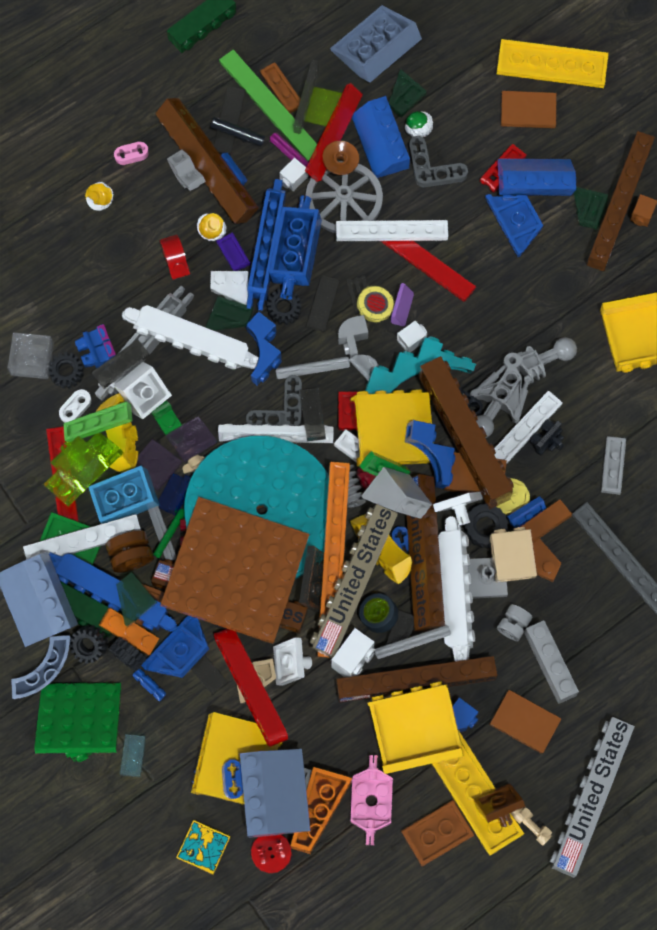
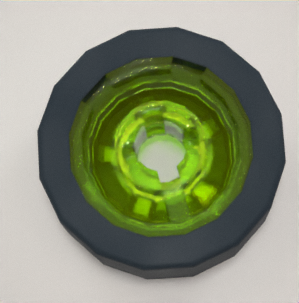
M381 593L372 594L362 602L359 608V617L361 622L370 631L384 633L396 624L398 608L387 595Z

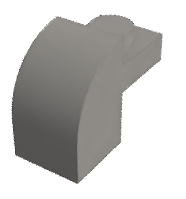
M180 150L167 158L173 173L184 188H188L191 191L206 182L203 175L195 169L190 156L185 151Z
M364 315L352 317L344 321L338 333L339 345L343 344L345 355L349 354L350 358L358 355L355 341L368 339V329Z

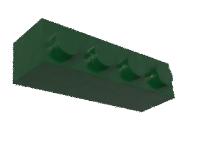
M206 0L167 30L168 39L181 53L190 50L196 42L205 39L208 33L218 29L225 20L231 19L235 15L236 3L233 0Z
M61 582L78 624L82 627L94 625L95 630L99 627L101 634L104 632L105 636L111 638L113 634L99 626L109 607Z

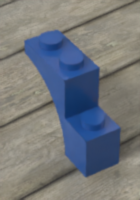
M260 312L247 324V332L254 338L260 351L258 364L251 374V381L257 386L260 382H265L270 375L269 372L273 368L276 369L282 362L281 352L269 343L277 334L276 325Z
M413 420L407 424L405 443L417 447L427 456L435 473V487L441 489L448 487L453 479L451 470L455 462L454 448L433 444L436 439L435 425Z

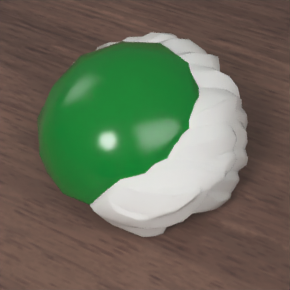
M413 112L406 119L405 131L412 138L414 136L426 137L433 129L432 117L426 112Z

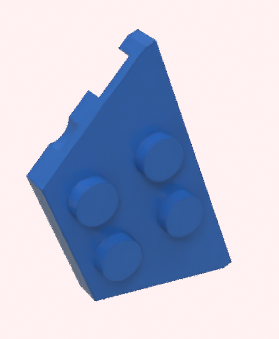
M486 195L485 199L517 257H520L543 229L540 218L527 195H503V197Z
M187 616L176 628L177 630L173 631L141 665L142 668L147 671L183 678L209 650L199 619Z

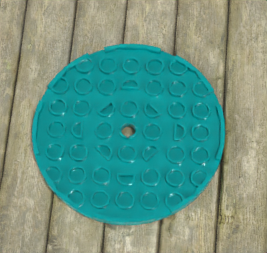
M249 436L230 441L211 452L195 470L189 482L184 503L186 526L188 528L198 497L308 533L307 544L295 577L297 579L309 572L324 557L329 475L313 455L290 441L271 436ZM264 505L267 513L259 514L256 510L258 506Z

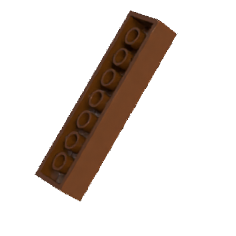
M440 356L420 366L419 378L425 390L429 392L432 403L489 509H492L511 499L514 484L511 478L506 477L504 474L505 468L501 460L497 461L494 455L496 451L491 443L488 444L484 428L482 426L479 427L477 424L478 418L474 410L470 411L467 405L469 401L464 393L461 394L457 378L452 377L450 374L451 368L449 363L443 361Z

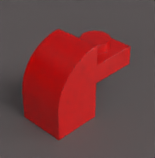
M178 235L161 239L160 244L172 280L189 275L190 272L185 253Z

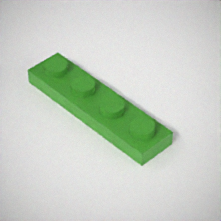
M126 401L64 423L65 441L71 443L132 422L131 404Z

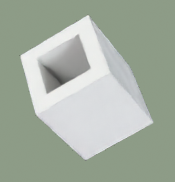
M296 158L280 171V180H283V186L287 189L290 188L292 191L308 178V174L305 172L306 167Z
M416 321L397 333V341L408 352H412L419 347L423 339L427 338L425 327L422 324L419 325Z

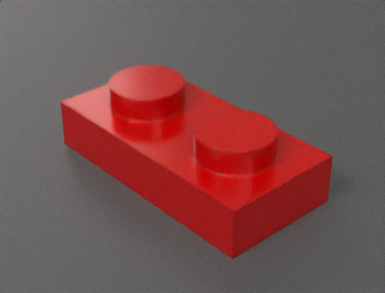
M339 392V430H358L355 401H351V398L357 395V392Z

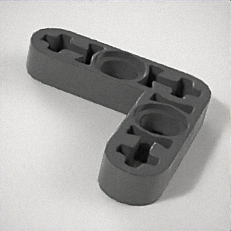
M421 136L411 138L409 150L415 181L418 186L431 187L466 180L468 168L465 164L457 163L430 167L425 139ZM416 142L420 145L419 153H417V147L415 146ZM418 158H423L426 163L418 165L415 161ZM457 170H460L463 174L460 176ZM445 172L447 177L440 179L437 177V173ZM421 175H425L426 181H423Z
M291 375L285 380L284 411L253 410L246 415V423L261 426L265 424L271 426H300L302 405L301 379L296 375ZM292 381H295L297 384L295 386V393H291V385H288ZM295 398L298 400V405L291 407L288 405V400ZM291 412H294L295 420H298L294 424L287 421L291 419ZM253 416H257L256 424L252 423L251 419H253ZM271 416H276L279 418V422L273 425L268 422V419Z

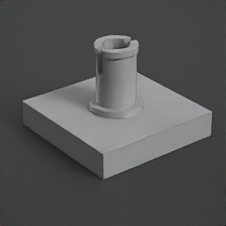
M493 558L470 559V565H468V573L471 575L469 592L472 593L473 599L507 597V581L496 583Z

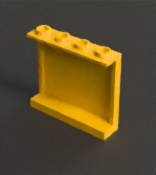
M657 293L602 303L600 312L616 371L626 373L634 368L641 367V369H646L657 364Z
M397 390L390 394H386V391H376L375 394H368V391H361L351 398V401H355L360 457L356 459L357 466L361 464L371 451L401 465L431 463L421 450L405 443L406 427L409 422L416 420L432 424L429 392L422 393V390H412L411 393H404V390Z
M442 681L430 684L431 688L423 689L422 686L410 688V693L403 694V690L391 693L392 697L384 699V696L380 695L372 697V702H368L381 752L384 774L464 756L447 684L442 685Z
M215 712L210 713L207 719L191 793L244 804V794L236 799H229L225 796L222 779L223 764L229 760H237L241 764L240 753L278 750L282 742L268 747L256 723ZM231 764L227 770L231 771L233 778V772L236 771V767H233ZM232 781L233 786L229 788V791L235 795L238 788L234 787V781Z

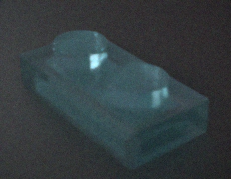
M125 734L120 775L141 777L145 736Z

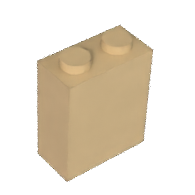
M525 527L514 528L512 532L500 529L495 530L494 534L490 535L496 583L532 579L537 576L531 529L525 530Z

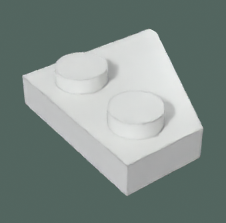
M211 271V291L218 295H223L228 300H234L242 304L243 307H247L248 271Z

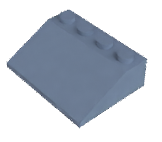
M382 5L330 49L359 77L371 82L422 38L414 21Z
M48 552L34 556L0 572V588L25 647L78 625Z
M302 749L240 753L247 836L253 838L310 831Z

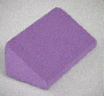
M404 283L400 284L391 316L392 324L405 326L414 293Z

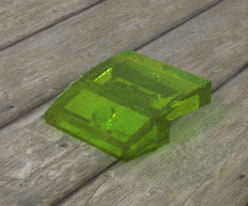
M307 85L298 120L327 126L342 93Z

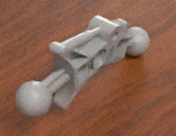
M560 338L554 344L553 349L540 355L531 346H528L525 352L507 354L504 358V365L497 372H493L476 389L471 391V395L475 398L490 403L485 413L477 416L478 420L476 421L479 427L482 426L487 435L486 438L493 433V419L500 409L508 413L514 423L520 421L521 412L528 393L527 387L530 383L534 382L533 377L536 380H539L540 376L545 378V364L556 359L568 361L576 355L577 346L571 338ZM505 371L500 381L494 383L499 378V375ZM519 372H521L524 375L523 388H521L522 377ZM512 379L515 383L509 384L507 380ZM503 394L506 398L500 399L497 396Z

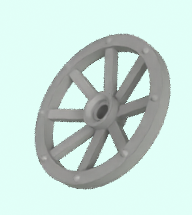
M358 164L354 171L362 174L364 177L351 186H347L348 174L342 175V185L339 186L327 176L331 172L326 169L322 180L335 190L332 192L313 193L318 182L313 178L310 179L306 189V196L311 197L312 200L335 198L320 213L322 219L321 227L323 229L336 233V225L326 221L324 218L338 204L341 205L340 221H346V208L348 205L354 209L362 221H375L378 217L383 201L382 188L377 177L365 166ZM370 181L376 195L353 191ZM353 198L376 202L369 216L365 214ZM312 200L309 209H315Z

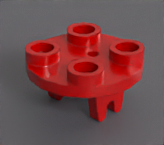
M281 834L258 837L251 849L252 860L255 866L266 873H277L283 870L289 864L292 855L288 840Z

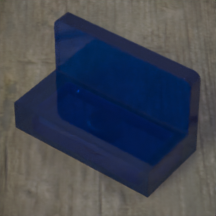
M173 473L158 500L160 504L159 509L176 516L185 501L187 488L192 477L185 475L183 478Z

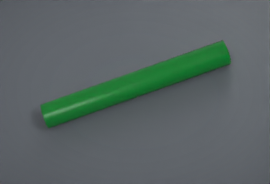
M183 509L178 510L153 553L155 557L160 558L180 524V519L184 517Z

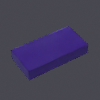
M233 233L216 241L232 271H239L250 265V261Z

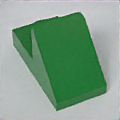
M167 400L151 412L166 437L182 428V424Z

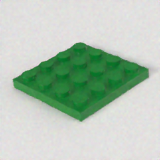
M121 683L48 684L44 687L40 695L35 753H117Z

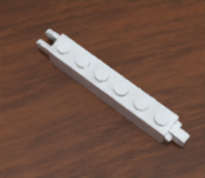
M148 305L140 310L129 307L122 313L123 320L134 324L133 328L137 329L139 334L145 336L150 334L155 336L154 339L157 341L171 342L175 348L183 349L184 347L189 349L190 353L201 356L202 354L207 356V359L212 362H223L230 369L240 368L241 366L255 369L259 357L248 352L247 344Z
M450 516L445 520L446 531L441 532L438 538L445 626H449L451 635L444 637L445 644L453 649L455 662L469 660L470 648H473V642H475V633L472 630L474 615L470 608V603L473 602L472 593L469 592V584H471V575L468 573L470 557L466 549L469 546V539L461 531L458 520Z

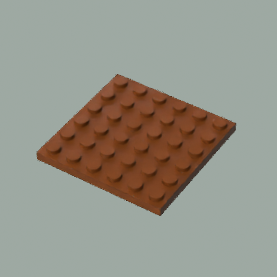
M198 497L160 606L273 644L309 534Z

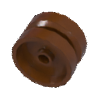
M145 531L127 532L107 541L105 546L108 555L113 557L110 562L114 572L132 571L154 560L151 548L147 547L149 541Z

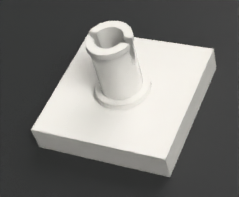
M481 492L467 493L433 504L435 512L454 509L458 525L461 526L471 522L466 505L482 500Z
M293 638L273 646L276 685H286L304 678V669L311 668L312 659L309 656L303 657L301 638Z

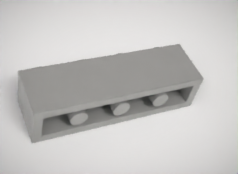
M545 621L526 628L524 634L558 704L576 697L579 691Z

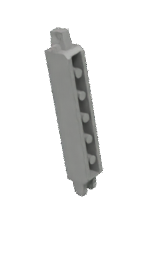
M180 286L173 294H168L156 309L181 318L187 311L186 307L192 301L194 295L190 292L181 301L179 298L184 293L185 288ZM136 332L99 377L100 382L98 383L100 387L95 392L96 397L103 401L108 394H117L118 391L114 385L144 362L160 341L155 340V336L150 334L145 336Z

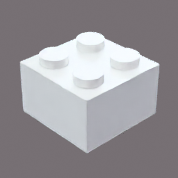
M144 362L114 385L124 401L131 404L133 414L141 419H144L172 396L154 368Z
M355 628L332 658L331 668L345 678L359 676L363 671V664L365 662L369 663L375 654L374 641Z

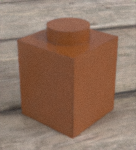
M640 194L630 221H633L638 226L648 227L657 200Z

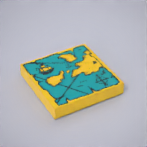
M193 820L176 858L214 875L231 837Z

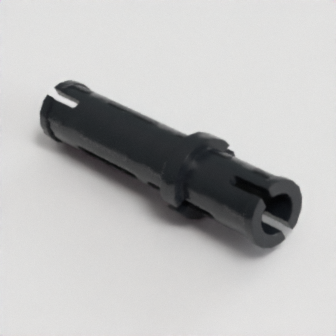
M215 116L210 125V128L217 129L238 137L243 142H251L260 147L265 139L264 135L255 133L250 128L245 129Z

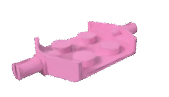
M369 755L368 769L354 775L352 778L351 823L365 831V845H369L371 837V846L374 845V833L391 824L393 778L378 770L377 755H374V763L373 755ZM369 796L377 798V804L373 807L366 804V798Z

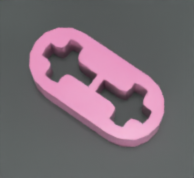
M144 142L120 146L114 152L115 160L120 165L142 161L149 155L148 146ZM139 148L142 149V151H143L142 154H139V152H138V149H139ZM120 153H124L125 158H121Z

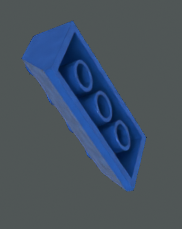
M386 96L368 101L354 112L352 120L371 171L377 178L409 169L410 158Z
M498 159L499 195L571 196L576 190V171L570 159Z

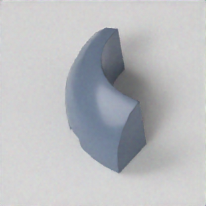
M70 636L49 637V648L42 663L31 673L20 678L11 679L12 699L32 695L42 690L55 679L66 661Z

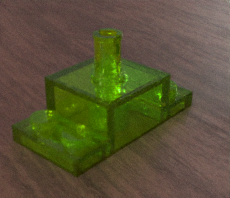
M101 433L95 434L88 442H85L79 436L72 442H65L66 448L62 445V452L50 462L57 472L43 485L67 506L76 500L123 454V451Z

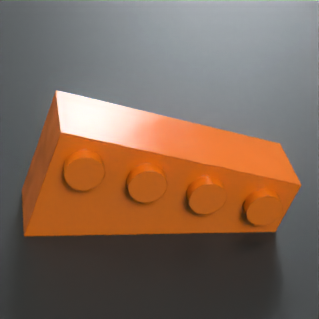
M313 767L306 791L310 831L294 833L291 849L311 854L351 785L352 778Z

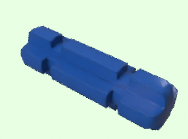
M141 669L133 673V677L138 682L140 681V684L150 694H154L153 696L158 701H161L166 696V693L148 675L145 676Z

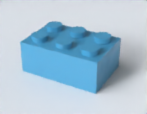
M142 465L89 486L99 521L102 524L137 515L160 505L149 472Z

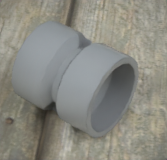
M511 604L505 613L506 618H502L497 630L507 638L519 641L524 633L523 627L528 626L532 615L523 608Z

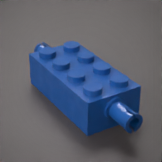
M304 195L300 196L298 208L282 207L269 274L273 283L283 284L280 295L283 299H287V296L288 300L292 299L294 285H310L322 219L318 209H309L312 200L309 196H306L305 200Z

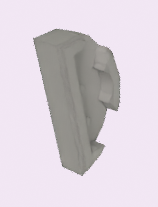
M355 355L349 359L368 381L372 369L379 366L377 361L369 355Z

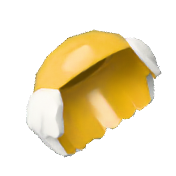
M103 182L90 185L86 190L87 204L94 210L101 211L111 205V201H113L114 194L112 189Z
M203 214L198 219L197 231L204 239L215 241L221 239L226 234V224L218 214Z

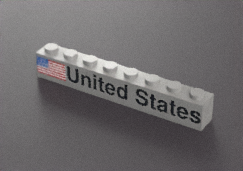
M614 717L609 722L605 721L601 731L604 733L602 740L598 739L594 748L597 754L595 758L591 757L587 769H590L587 777H583L580 787L583 788L580 795H576L572 804L575 806L573 814L569 813L566 819L567 830L566 832H561L558 843L561 844L558 851L554 850L551 857L552 869L573 878L577 876L635 726Z

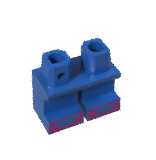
M104 324L97 326V329L91 332H83L84 337L75 340L79 352L86 349L90 351L89 354L81 356L85 368L95 365L97 369L109 365L116 357Z

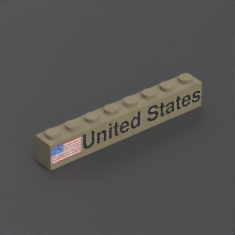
M378 504L368 509L365 516L368 519L366 525H362L357 534L360 536L358 543L354 542L349 552L352 554L350 561L346 560L343 565L342 571L344 574L342 579L338 578L335 583L334 589L336 592L334 597L330 596L327 601L326 607H328V610L319 619L318 625H320L317 633H313L310 639L312 644L310 649L330 658H333L337 653L395 522L397 513Z

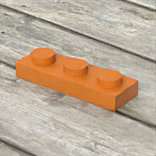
M108 608L99 624L105 630L117 637L123 638L146 655L151 654L159 640L158 637L111 608Z

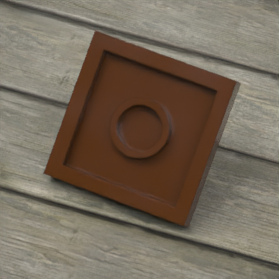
M511 783L474 799L476 807L486 821L489 823L499 819L501 827H507L506 821H508L509 826L513 823L509 813L525 807L523 799Z

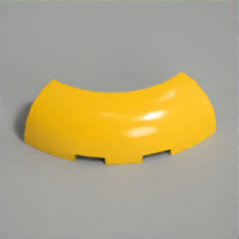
M120 393L103 402L96 412L125 401ZM131 422L106 430L109 445L106 464L119 472L134 469L138 460V451H136L135 441H138L136 426H132Z
M366 514L350 521L356 535L360 527L366 525L368 520L365 518ZM388 535L376 565L380 564L386 570L384 574L399 584L407 578L411 571L412 561L411 556L400 549L390 535Z

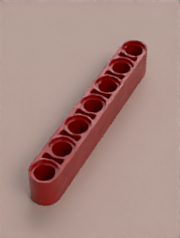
M224 629L214 633L216 644L268 747L288 740L286 729L236 631Z

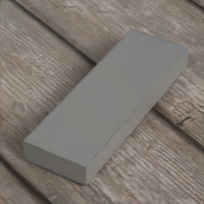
M610 436L606 438L602 493L621 494L626 438Z

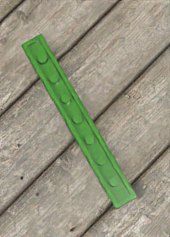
M234 50L220 58L219 63L293 147L309 162L317 143Z

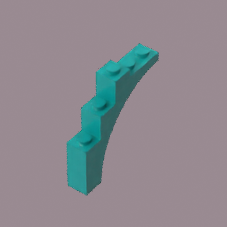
M429 336L423 339L417 358L414 357L413 353L404 351L397 355L392 372H389V369L384 366L374 367L365 391H368V394H375L376 391H386V394H390L402 382L420 374L421 365L440 356L443 361L449 363L451 370L471 374L476 364L472 363L470 358L456 357L453 352L448 350L441 351L443 344L439 342V339Z

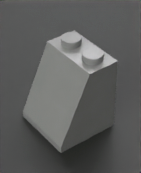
M386 467L382 468L362 495L363 499L420 519L432 505L409 474Z

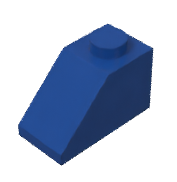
M458 698L453 705V711L458 731L463 732L468 727L472 729L479 720L476 718L478 711L461 698Z

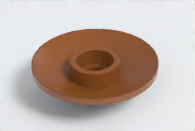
M334 141L325 148L323 163L330 172L337 175H346L357 168L359 154L352 144L346 141Z

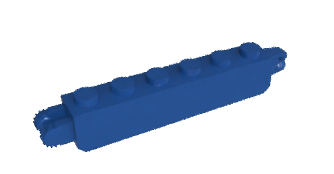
M275 179L273 189L269 188L266 191L248 284V309L252 308L253 298L260 299L258 310L263 311L265 300H267L271 280L269 271L282 207H285L286 192L282 190L283 180Z
M49 553L60 582L66 585L70 582L75 585V590L83 594L85 591L92 594V599L100 603L103 600L109 604V608L116 612L119 610L125 612V617L134 622L136 619L142 621V626L152 631L154 628L159 631L160 627L166 631L168 630V632L177 630L175 620L167 616V608L160 606V602L70 553L63 555V557Z

